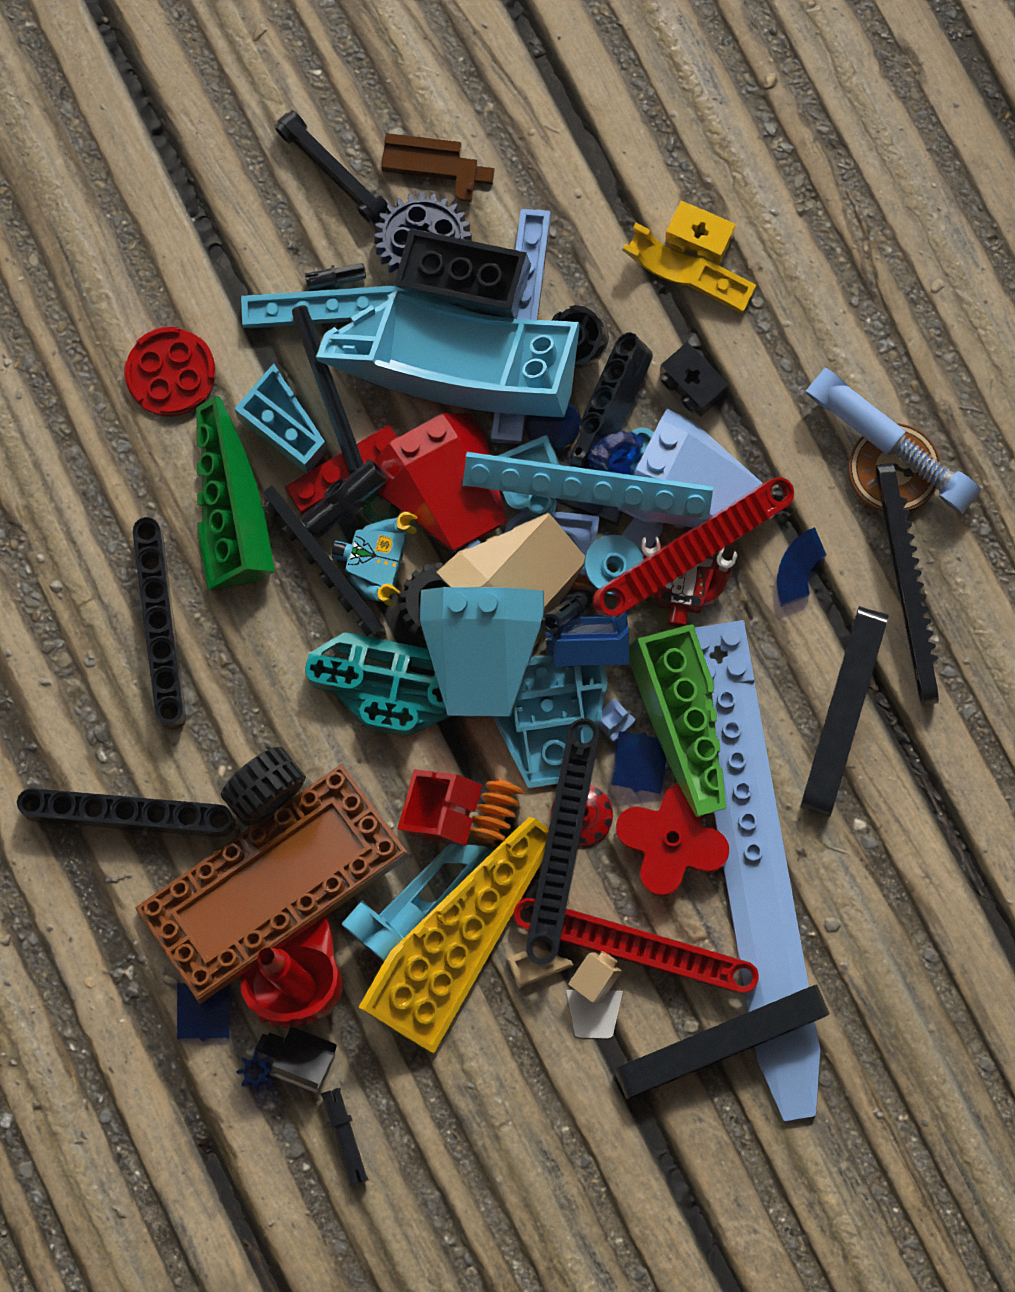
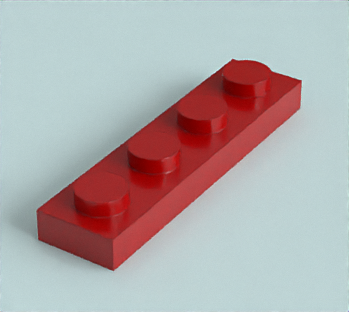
M390 424L357 443L363 463L369 459L374 461L389 442L398 438ZM338 454L285 486L286 491L301 515L323 499L326 490L335 481L341 478L346 479L351 475L343 454Z

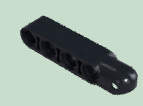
M627 332L621 335L615 342L579 423L580 435L571 454L572 467L599 470L603 466L610 448L619 436L653 358L651 349L635 333ZM596 461V465L590 468V464Z

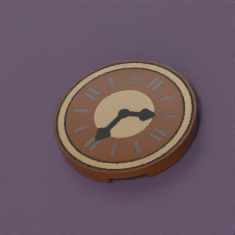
M896 423L906 431L907 440L910 438V442H915V446L919 445L920 450L923 448L924 453L928 452V456L932 455L931 459H937V463L941 462L935 445L923 432L912 426ZM863 436L856 442L851 452L848 467L851 486L859 499L874 510L883 511L876 478V465L891 462L894 464L900 497L907 498L908 500L903 509L910 512L924 505L931 498L936 487L932 486V482L927 483L928 479H923V475L919 476V472L914 473L915 469H910V465L906 466V462L902 463V459H897V455L893 456V452L886 455Z

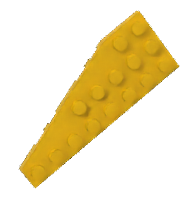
M528 817L389 952L358 1008L426 1051L434 1054L512 916L517 903L521 900L543 861L549 827L536 818Z

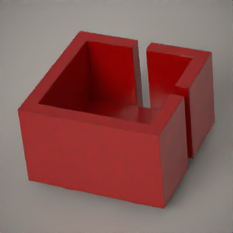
M414 769L397 830L422 840L466 846L473 818L469 816L471 812L476 811L482 785L458 774Z

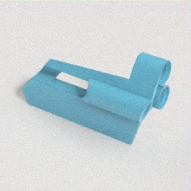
M450 844L379 915L362 900L341 925L363 946L384 962L389 952L495 849L477 845ZM444 864L467 865L437 901L424 902L420 899L419 894Z

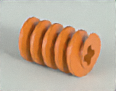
M493 778L495 781H488L485 785L486 789L491 793H482L480 797L485 804H478L476 807V811L481 816H472V823L476 827H471L469 837L485 845L497 848L495 840L504 841L506 839L499 832L500 829H510L511 827L504 821L505 817H515L509 806L520 805V802L514 798V794L524 795L525 791L510 782Z

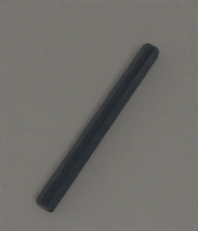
M301 305L292 309V315L348 471L352 474L364 463L329 366L319 362L316 358L321 344L307 306Z

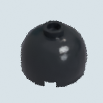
M569 306V309L555 314L551 321L579 323L575 367L591 366L601 359L607 349L609 340L607 326L600 315L586 306Z

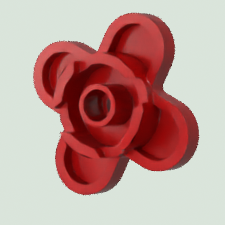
M679 784L673 785L666 791L658 811L640 806L630 807L620 814L616 822V835L620 843L628 849L644 854L640 869V880L643 887L655 896H668L674 893L681 885L685 870L688 868L704 873H712L721 869L729 856V844L725 836L717 830L701 825L702 816H695ZM675 834L679 837V840L676 843H670L667 840V835Z

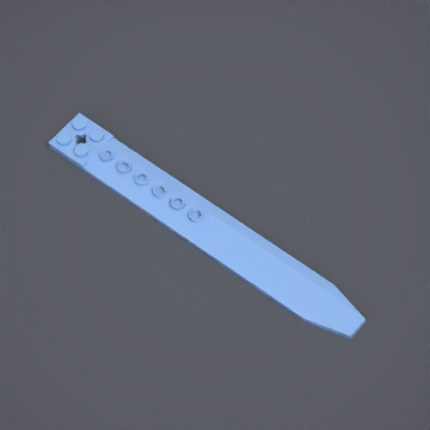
M744 620L696 627L695 631L714 685L712 698L713 707L717 713V722H715L716 736L720 742V752L718 755L719 764L723 770L726 809L714 812L717 831L725 836L729 844V856L723 869L739 959L752 963L759 973V981L756 988L751 993L745 994L748 1012L808 988L809 985ZM716 648H720L721 652H726L727 654L721 664H717L716 659H710L709 654L714 653ZM741 969L743 984L747 986L752 981V975L748 970ZM813 1022L754 1047L758 1065L783 1122L816 1116L820 1046L816 1024Z

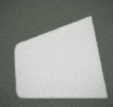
M566 990L575 1036L579 1038H611L614 1033L623 991H609L602 1002L593 1003L577 990Z

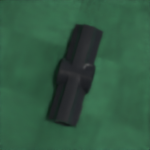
M369 459L348 478H341L335 481L326 490L324 498L301 516V521L313 536L320 538L343 518L349 519L359 512L365 503V499L388 481L387 476L375 461Z

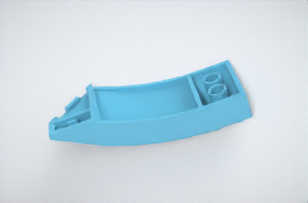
M398 290L387 296L388 301L376 308L371 305L351 317L352 322L339 330L334 327L326 332L316 356L319 362L384 388L422 399L481 411L564 417L572 392L579 323L514 319L485 315L429 303L399 294Z

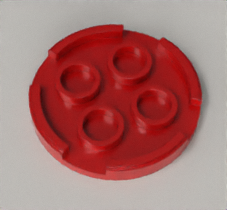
M161 327L144 334L136 341L137 343L130 351L125 362L124 376L131 396L142 408L160 416H180L195 410L196 407L200 406L208 398L216 379V365L210 348L201 337L199 338L187 330L180 329V327Z

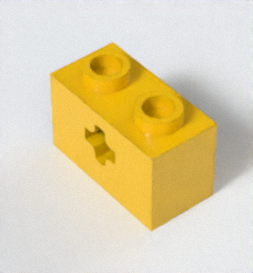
M681 200L666 230L665 242L669 243L668 245L678 252L687 251L696 255V257H704L720 266L735 234L736 224ZM699 232L704 234L701 235L699 239L694 237L697 236Z

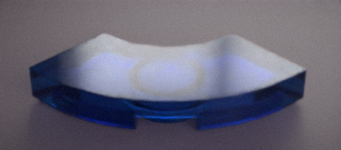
M815 527L796 538L787 548L781 559L776 578L777 596L781 607L810 596L808 586L810 571L816 563L826 558L827 555Z

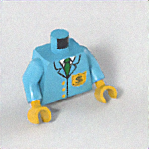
M402 512L397 518L386 519L367 525L363 530H356L352 544L335 540L331 558L347 562L345 568L346 577L349 578L351 586L364 599L378 602L383 601L389 607L395 605L389 597L393 596V593L400 594L395 585L407 543L406 534L402 532L416 533L417 528L410 526L409 523L413 519H418L417 516L409 512Z

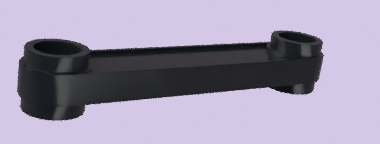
M291 110L277 120L274 128L280 137L288 144L293 141L357 204L356 210L367 223L372 225L380 220V213L386 214L388 204L376 191L370 193L306 130L307 125L299 114Z

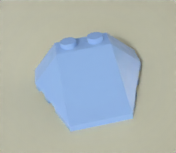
M669 409L662 416L633 474L635 476L713 486L709 518L763 484L697 423ZM618 507V510L645 523L655 524V522L674 524V527L684 529V526L694 528L707 520Z

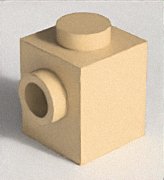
M603 951L600 954L588 953L568 985L591 1002H602L623 971L615 966L617 960Z

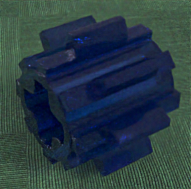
M255 1051L253 1059L248 1061L244 1057L241 1058L245 1065L243 1069L237 1070L236 1073L240 1076H245L242 1082L244 1088L253 1084L255 1092L259 1093L260 1085L265 1083L269 1087L272 1086L268 1080L270 1077V1068L268 1066L272 1060L270 1056L260 1060L258 1052ZM255 1064H259V1067L265 1070L264 1074H259V1080H255L249 1074L250 1070H254Z

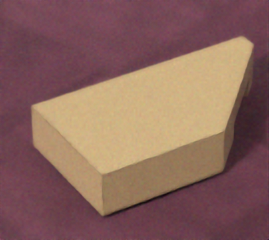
M537 946L533 948V953L537 958L544 959L551 954ZM526 951L507 958L519 989L573 967L571 960L557 956L551 965L539 967L529 960Z

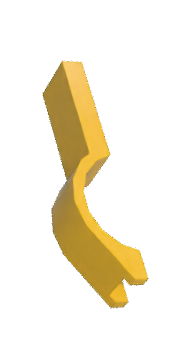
M638 223L634 224L632 230L635 234L629 245L625 243L622 251L639 265L657 277L671 283L688 286L740 314L745 310L756 284L704 257H692L676 252L659 242L652 235L650 229Z

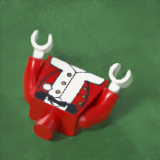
M645 537L642 539V551L646 554L643 556L644 560L660 550V541L656 537V546L649 549L645 546ZM724 549L720 550L717 560L705 559L704 562L697 564L693 569L688 570L684 575L677 577L676 580L668 583L665 587L651 595L654 599H658V607L670 609L669 625L675 627L686 626L688 612L701 613L703 607L711 606L725 591L731 572L730 567L734 565L737 559L736 552H734L732 560L726 561L722 558Z

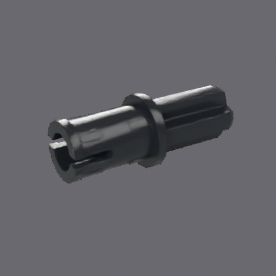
M363 263L339 268L331 265L329 269L305 273L308 291L331 287L339 289V284L363 280L366 278L365 266Z

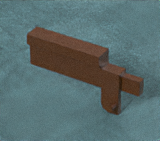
M390 133L385 135L381 165L383 172L456 180L455 196L458 200L472 202L474 182L493 185L495 168L477 166V160L461 158V142Z

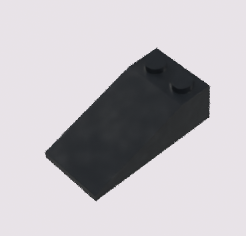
M410 228L394 285L395 287L481 314L517 319L531 263L527 252Z

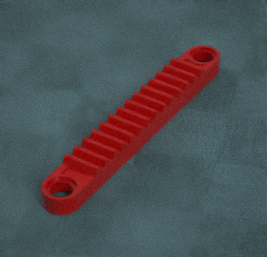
M777 477L759 485L711 516L709 520L703 521L599 588L593 597L595 610L603 617H613L622 614L637 603L647 599L648 596L656 593L657 590L676 580L677 577L684 575L697 564L704 562L705 559L713 556L714 553L724 549L725 546L741 538L745 533L750 532L753 528L761 525L762 522L770 519L771 516L787 507L794 498L793 485L783 477ZM774 485L780 486L783 490V499L780 502L774 500L771 495ZM607 592L613 593L617 598V605L613 610L608 609L604 604V596Z
M534 898L521 900L514 909L516 924L528 932L531 923H526L521 919V911L527 906L534 907ZM567 908L561 942L582 947L599 954L603 951L613 958H619L626 962L646 966L650 969L670 973L673 976H680L687 980H693L697 983H703L737 994L751 993L758 984V970L748 961ZM746 969L751 973L752 981L749 985L739 986L735 983L734 974L737 970Z

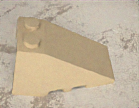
M547 513L514 527L513 530L491 537L484 543L459 551L436 573L448 587H506L544 591L545 615L560 605L561 600L567 595L584 566L585 556L555 519ZM543 627L541 629V632L538 633L534 646L539 642L540 638L545 632Z

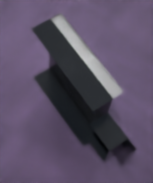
M290 1026L285 1040L283 1037L270 1032L268 1035L262 1034L255 1051L275 1058L269 1075L317 1093L318 1087L335 1054L337 1044Z

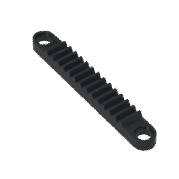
M892 462L876 465L877 484L919 700L922 706L936 704L939 702V694L933 664L938 660V656L931 654L936 644L928 641L934 635L933 631L926 629L931 623V619L924 617L929 608L921 605L926 599V595L919 593L924 587V583L917 581L922 572L914 569L919 563L918 558L912 557L917 551V547L910 545L915 536L914 534L907 533L912 527V522L905 521L910 511L903 509L908 500L907 498L900 497L894 464Z
M588 718L577 719L570 725L565 744L526 945V953L529 960L539 967L551 965L556 960L564 928L599 744L598 726ZM587 727L592 730V739L587 743L578 742L575 738V732L578 728ZM540 941L549 943L552 948L551 954L544 959L537 958L533 953L534 945Z

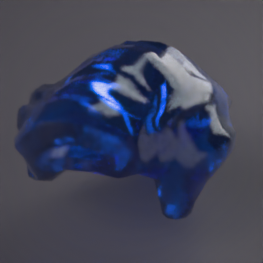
M619 431L618 433L607 435L590 448L591 453L587 456L590 461L589 466L593 470L632 475L631 466L638 460L643 448L644 437L641 435L637 436L632 431Z

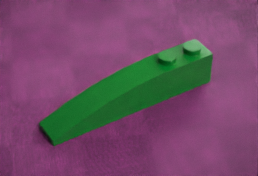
M215 396L196 407L197 447L201 448V458L199 463H197V476H202V493H197V505L202 506V522H197V532L208 590L254 583L275 572L265 515L252 469L236 428L221 397Z

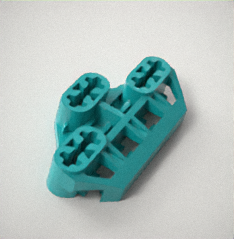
M344 632L308 654L305 673L309 683L317 689L334 692L369 730L408 737L453 717L447 715L444 701H437L436 695H439L441 691L436 674L429 676L414 672L407 673L409 661H412L411 667L434 671L428 648ZM334 646H338L340 653L350 656L348 660L328 655L322 656V654ZM367 652H369V659L392 663V667L369 663L364 665ZM324 667L326 673H322L320 678H316L314 671ZM333 667L337 668L339 676L336 675L337 683H333L332 675H335ZM350 673H354L356 679H352L351 684H347L344 677H349ZM374 708H378L380 715H376L375 720H370L368 713H372ZM388 709L392 710L393 718L390 717L391 725H387L386 716L389 717ZM404 714H408L411 721H407L405 726H401L399 719H402ZM458 716V717H463V718H468V719H476V718H478V717H480V716Z

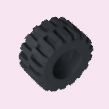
M436 563L434 568H430L429 564L423 566V571L421 572L415 570L412 573L411 580L406 579L404 590L400 594V608L404 625L407 626L410 634H415L417 640L422 643L426 640L420 623L421 590L448 587L436 573L443 566L442 563Z
M275 747L264 751L240 768L227 781L220 795L244 826H249L261 822L292 799L301 789L306 776L283 747Z

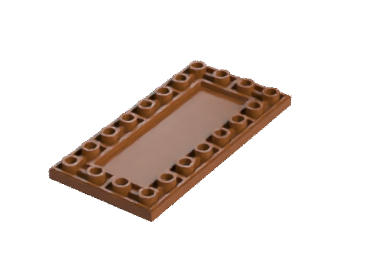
M340 764L287 801L264 820L251 826L139 904L135 909L197 1001L201 1004L259 963L257 956L261 949L266 947L280 949L408 859L410 855L345 767Z

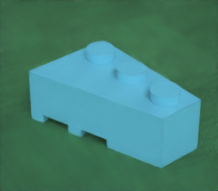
M273 363L234 410L240 422L307 474L327 453L325 441Z

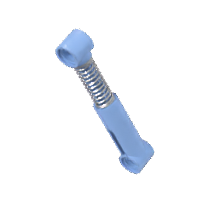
M824 367L805 391L816 403L830 410L886 455L893 452V456L897 455V459L901 458L902 463L906 462V466L910 465V469L914 468V473L919 472V476L923 475V479H928L927 483L932 482V486H935L936 490L940 492L939 497L957 512L963 514L982 491L980 486L960 471L953 473L950 469H944L945 465L940 466L941 462L937 463V459H931L932 455L928 456V452L924 453L923 448L920 450L919 445L915 446V442H910V438L907 440L906 431L849 388L831 370Z

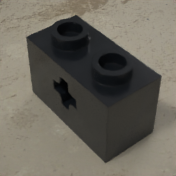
M688 341L660 365L659 374L661 375L660 381L670 391L675 390L682 397L680 401L683 406L691 413L695 411L700 417L728 393L729 384ZM687 378H688L689 380H691V381L696 378V379H697V385H696L694 382H691V383L687 384V383H686Z

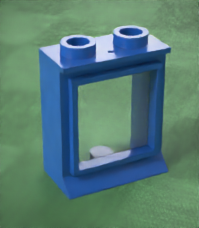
M624 612L618 619H616V616L579 617L570 620L555 633L546 632L547 656H553L554 666L629 665L627 612Z

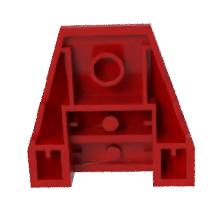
M442 413L389 442L374 461L382 468L388 478V481L377 489L380 497L387 502L390 501L402 512H409L417 516L418 519L413 520L423 526L424 530L455 553L476 539H480L507 524L499 490L463 485L467 452L490 455L486 436L471 414Z

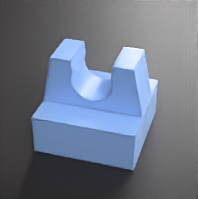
M614 698L602 709L599 730L614 743L636 720Z

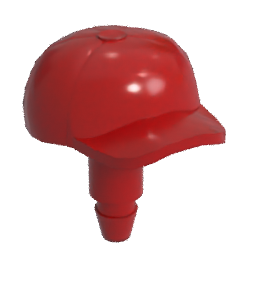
M322 918L280 949L267 947L261 949L257 956L259 963L241 977V994L248 1007L259 1016L258 1019L261 1023L268 1021L271 1027H276L277 1025L283 1028H288L289 1026L297 1027L311 1024L329 1015L340 999L342 975L334 958L332 932L327 918Z

